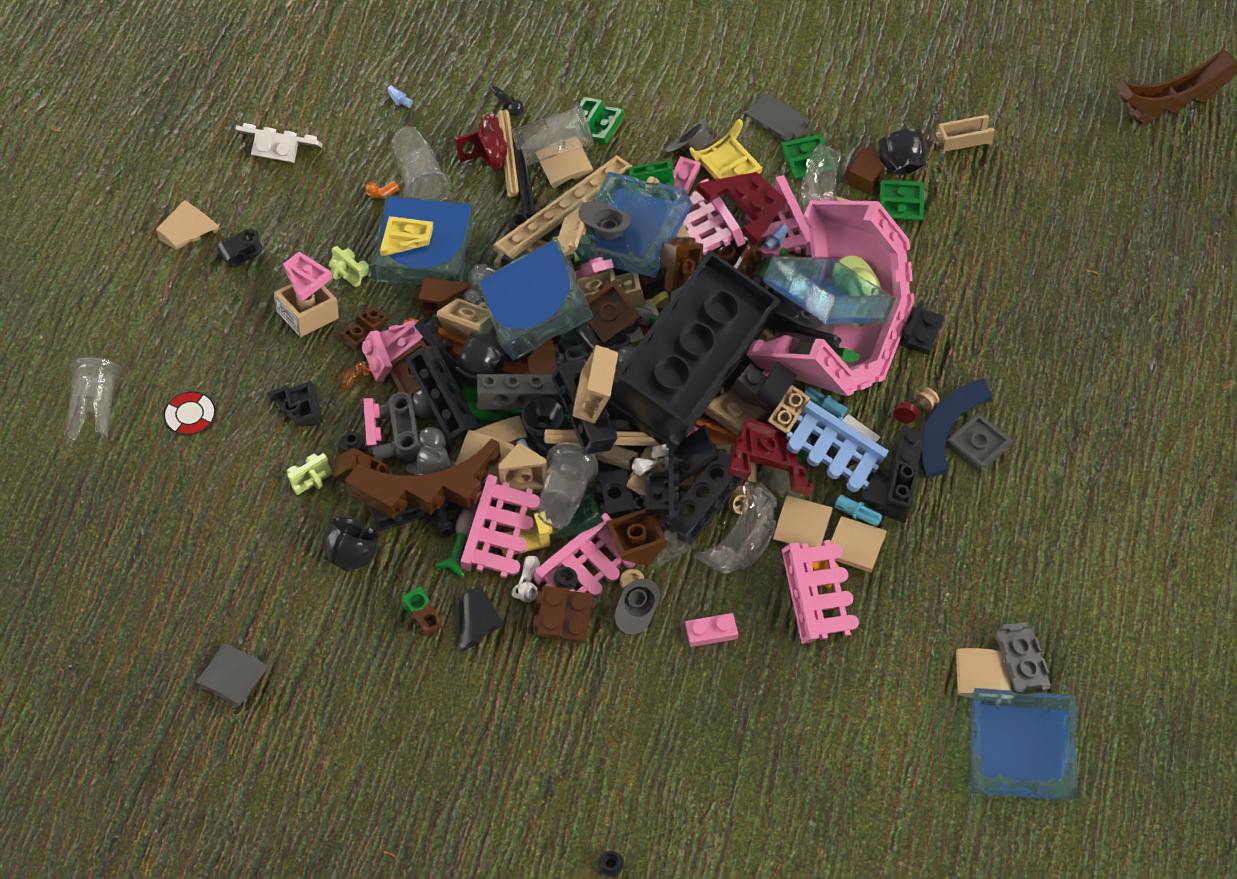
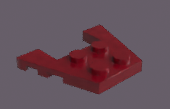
M757 172L701 182L696 187V191L708 202L726 194L753 220V222L743 227L742 234L754 246L759 243L761 237L766 233L768 227L775 220L787 201Z
M746 418L739 431L728 467V474L747 479L751 475V461L788 471L792 492L810 496L814 491L812 483L808 484L805 478L807 474L805 467L801 466L796 458L799 454L791 453L787 449V443L789 442L785 438L787 435L772 425Z

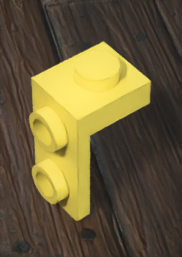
M544 512L534 514L535 526H533L531 531L520 532L519 537L527 542L525 552L550 546L549 535L553 534L551 521L545 519ZM514 531L506 532V534L513 535ZM501 549L503 556H506L508 551Z

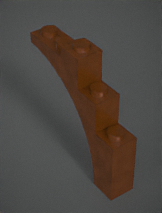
M1223 48L1203 64L1171 80L1151 85H1135L1121 80L1116 87L1120 91L1119 97L1131 109L1129 112L1131 117L1136 122L1140 120L1147 125L1163 110H1170L1176 114L1191 100L1198 99L1204 103L1237 75V61Z
M491 438L482 449L466 461L449 469L426 475H392L375 471L358 463L344 480L346 491L351 496L392 519L398 513H402L405 510L407 503L431 515L436 508L439 509L442 506L445 498L469 510L473 504L476 505L481 499V483L485 480L488 470L500 460L499 442Z

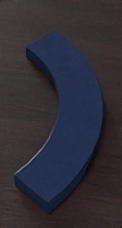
M985 379L971 382L953 391L932 412L924 430L925 436L921 450V462L925 478L948 473L949 468L945 456L946 438L956 420L964 412L966 413L976 406L991 402L992 396Z

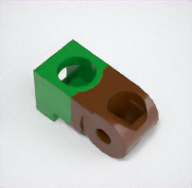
M421 586L402 596L403 608L409 613L424 637L442 628L441 620Z

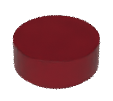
M900 402L895 406L893 414L902 423H913L916 420L918 409L912 403Z

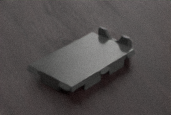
M764 93L751 108L745 111V115L753 119V123L763 129H769L771 134L785 141L800 139L810 130V118L800 114L768 93Z
M1026 622L1002 624L997 630L998 632L994 634L1001 649L1003 661L1007 667L1014 690L1025 692V690L1050 689L1051 684L1047 676L1049 670L1045 659L1040 655L1041 648L1031 628L1026 629Z

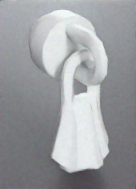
M666 444L652 447L653 452H651V456L656 461L635 458L632 464L634 473L641 476L656 464L659 470L667 471L669 469V448L667 449Z
M527 556L525 558L519 584L511 592L514 598L524 602L535 600L538 594L537 587L530 583L535 570L540 566V561L536 556Z

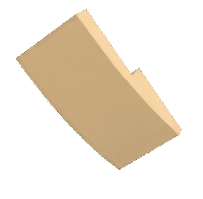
M791 385L767 422L787 435L810 400V397Z
M521 416L508 418L475 430L510 444H515L516 441L522 438H528Z

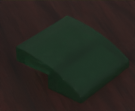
M591 493L573 506L565 500L547 512L552 524L553 534L556 538L582 533L604 521L597 501Z

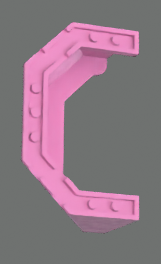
M810 200L804 213V220L809 226L813 272L808 283H824L846 297L834 278L836 264L846 256L862 258L880 282L881 292L878 299L873 304L868 305L872 312V317L864 327L855 328L834 324L833 334L842 340L839 343V347L860 354L859 360L844 363L824 339H815L809 355L795 354L799 339L783 334L767 341L754 340L749 347L747 356L760 368L772 371L779 362L797 375L796 380L849 396L856 390H863L872 386V383L881 382L886 378L901 339L903 328L914 305V293H910L909 282L913 281L911 262H907L906 250L910 249V244L907 236L879 201Z

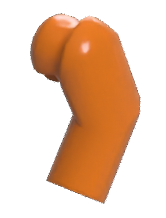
M394 181L383 188L377 187L376 183L370 182L365 186V189L367 191L366 194L370 198L386 199L397 192L399 187Z

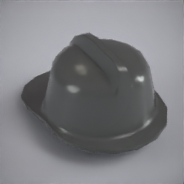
M701 119L690 130L672 141L667 146L666 152H673L680 148L690 154L689 149L691 147L695 151L708 148L713 143L714 138L705 126L707 119Z
M600 201L586 202L580 206L578 211L582 222L594 228L595 233L603 240H620L623 237V231L631 222L630 216L625 211Z
M425 445L420 448L417 460L410 462L406 470L411 474L426 475L440 472L456 465L455 462L449 459L447 451L443 447Z
M642 578L634 580L624 587L614 615L615 623L621 631L633 635L647 628L660 600V590L656 583Z

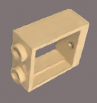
M598 345L595 346L580 374L572 416L592 423L596 422L611 395L618 352Z

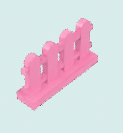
M784 175L778 176L773 187L787 201L775 218H779L780 221L771 223L760 241L769 240L770 235L782 224H785L788 228L787 238H784L781 246H774L770 250H767L763 244L761 246V255L765 258L773 257L775 260L780 257L782 247L787 252L795 251V254L800 253L801 249H803L806 256L811 255L809 226L804 220V215ZM746 214V223L749 224L753 222V220Z
M695 191L692 193V196L679 202L690 205L682 221L689 236L695 238V242L704 244V255L708 250L711 251L722 245H729L732 240H734L738 247L746 243L740 226L720 197L708 202Z
M488 474L462 555L461 569L471 571L472 565L477 566V571L482 572L483 568L501 572L500 577L506 578L507 574L514 576L520 572V563L512 558L514 552L521 554L527 549L526 540L520 538L519 535L521 531H531L534 526L533 519L526 516L527 509L536 510L540 506V498L532 494L533 489L527 488L526 492L509 488V483L503 482V485H498L497 477ZM493 500L497 501L496 507L491 506ZM507 503L521 507L520 513L502 509L503 504ZM486 521L491 522L489 529L484 528ZM497 524L513 528V535L495 531ZM479 543L484 544L482 551L478 550ZM490 546L507 550L506 557L489 553Z
M604 513L538 567L534 572L533 580L538 586L546 582L545 586L556 587L553 580L555 572L561 567H570L577 573V583L581 586L575 592L593 593V597H598L602 591V585L599 583L600 580L605 578L608 582H616L620 575L617 568L618 565L622 563L625 567L632 568L636 563L621 559L606 521L612 519ZM598 538L600 541L594 544L593 542ZM606 546L616 559L611 562L600 551L602 547ZM581 553L582 555L577 559L575 556ZM588 560L599 573L593 576L582 565L585 561ZM562 577L561 580L567 583L566 577Z
M830 540L823 541V546L808 548V543L799 545L798 542L791 543L781 549L802 644L811 643L818 638L820 640L827 639V634L842 632L843 636L851 635L850 631L857 628L859 624L858 618L855 615H847L845 607L852 604L853 595L849 591H841L840 583L847 580L848 572L845 568H836L835 560L842 556L843 549L838 544H831ZM827 561L828 569L813 571L812 563ZM832 584L833 593L818 594L817 586ZM837 608L838 617L824 619L822 610Z

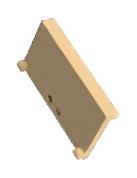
M583 199L582 204L591 200ZM579 208L564 218L556 242L563 259L577 250L581 235L585 234L587 228L585 223L579 218Z

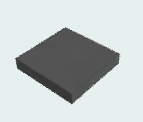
M977 413L947 440L946 445L982 473L1012 446L1013 440Z

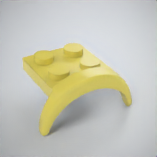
M741 119L737 120L731 130L712 146L700 151H695L692 147L689 149L691 156L696 161L701 162V165L715 180L752 172L759 174L762 172L760 164L736 140L743 126Z

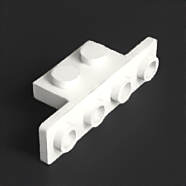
M243 123V127L236 125L235 129L240 133L255 136L251 152L253 156L294 163L298 144L322 148V143L317 140V137L312 135H305L304 138L296 137L297 133L284 131V134L276 133V129L269 127L259 130L256 129L255 125Z

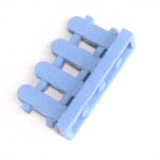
M810 400L796 420L799 426L794 434L789 431L785 437L789 440L787 449L791 453H798L800 449H803L809 453L807 462L810 465L818 466L820 462L825 463L829 466L827 475L832 479L839 478L841 474L848 478L847 488L852 492L859 491L861 487L866 489L869 484L866 481L869 473L877 471L880 463L888 453L887 449ZM811 432L819 437L814 446L806 442ZM831 445L839 450L834 459L826 455ZM851 458L858 462L853 472L846 468Z

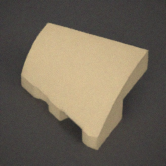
M184 200L162 222L156 231L160 241L176 250L185 246L188 242L200 240V235L213 231V233L218 232L219 226L199 209Z

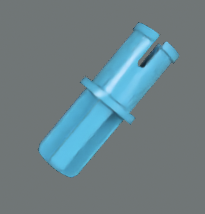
M808 387L804 393L810 397V401L838 419L842 420L846 415L848 408L832 399L831 395L826 396L813 387Z
M840 495L836 501L835 509L853 516L855 520L859 518L874 526H878L882 519L880 513L865 507L863 502L858 503L844 495Z

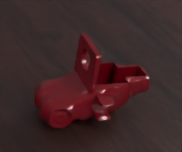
M487 113L481 117V122L478 125L479 131L457 137L455 142L460 162L482 156L485 163L491 169H498L502 167V161L507 156L508 147L503 139L504 133L502 128L499 127V121L492 113ZM465 143H473V148L471 151H462V147Z

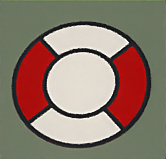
M195 391L184 392L173 397L164 409V421L168 428L175 433L181 435L197 434L208 428L213 422L216 413L215 405L203 393Z

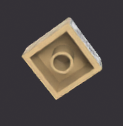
M291 284L274 292L276 311L300 337L339 318L337 299L324 285L302 302L298 299Z

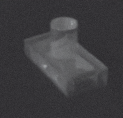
M766 465L758 473L757 479L785 499L787 495L799 499L803 496V494L791 491L788 471Z
M670 530L665 531L664 535L667 545L651 562L656 569L695 549L697 546L696 541L690 546L678 538L676 531L675 533H670Z

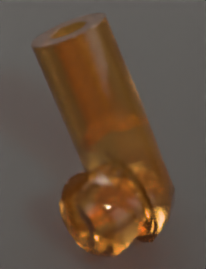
M359 361L348 368L340 386L343 389L350 390L355 378L359 374L366 377L370 373L369 365H366V362Z

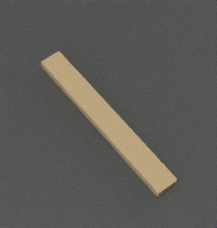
M616 155L493 244V250L501 256L506 254L513 259L561 224L566 216L583 205V199L594 200L629 174V167L633 166Z

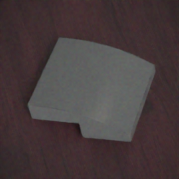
M224 644L196 683L200 688L218 694L223 701L240 706L268 667L253 656Z

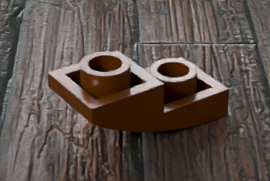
M372 305L357 315L356 323L340 332V340L357 351L362 347L370 331H380L388 322L389 317Z

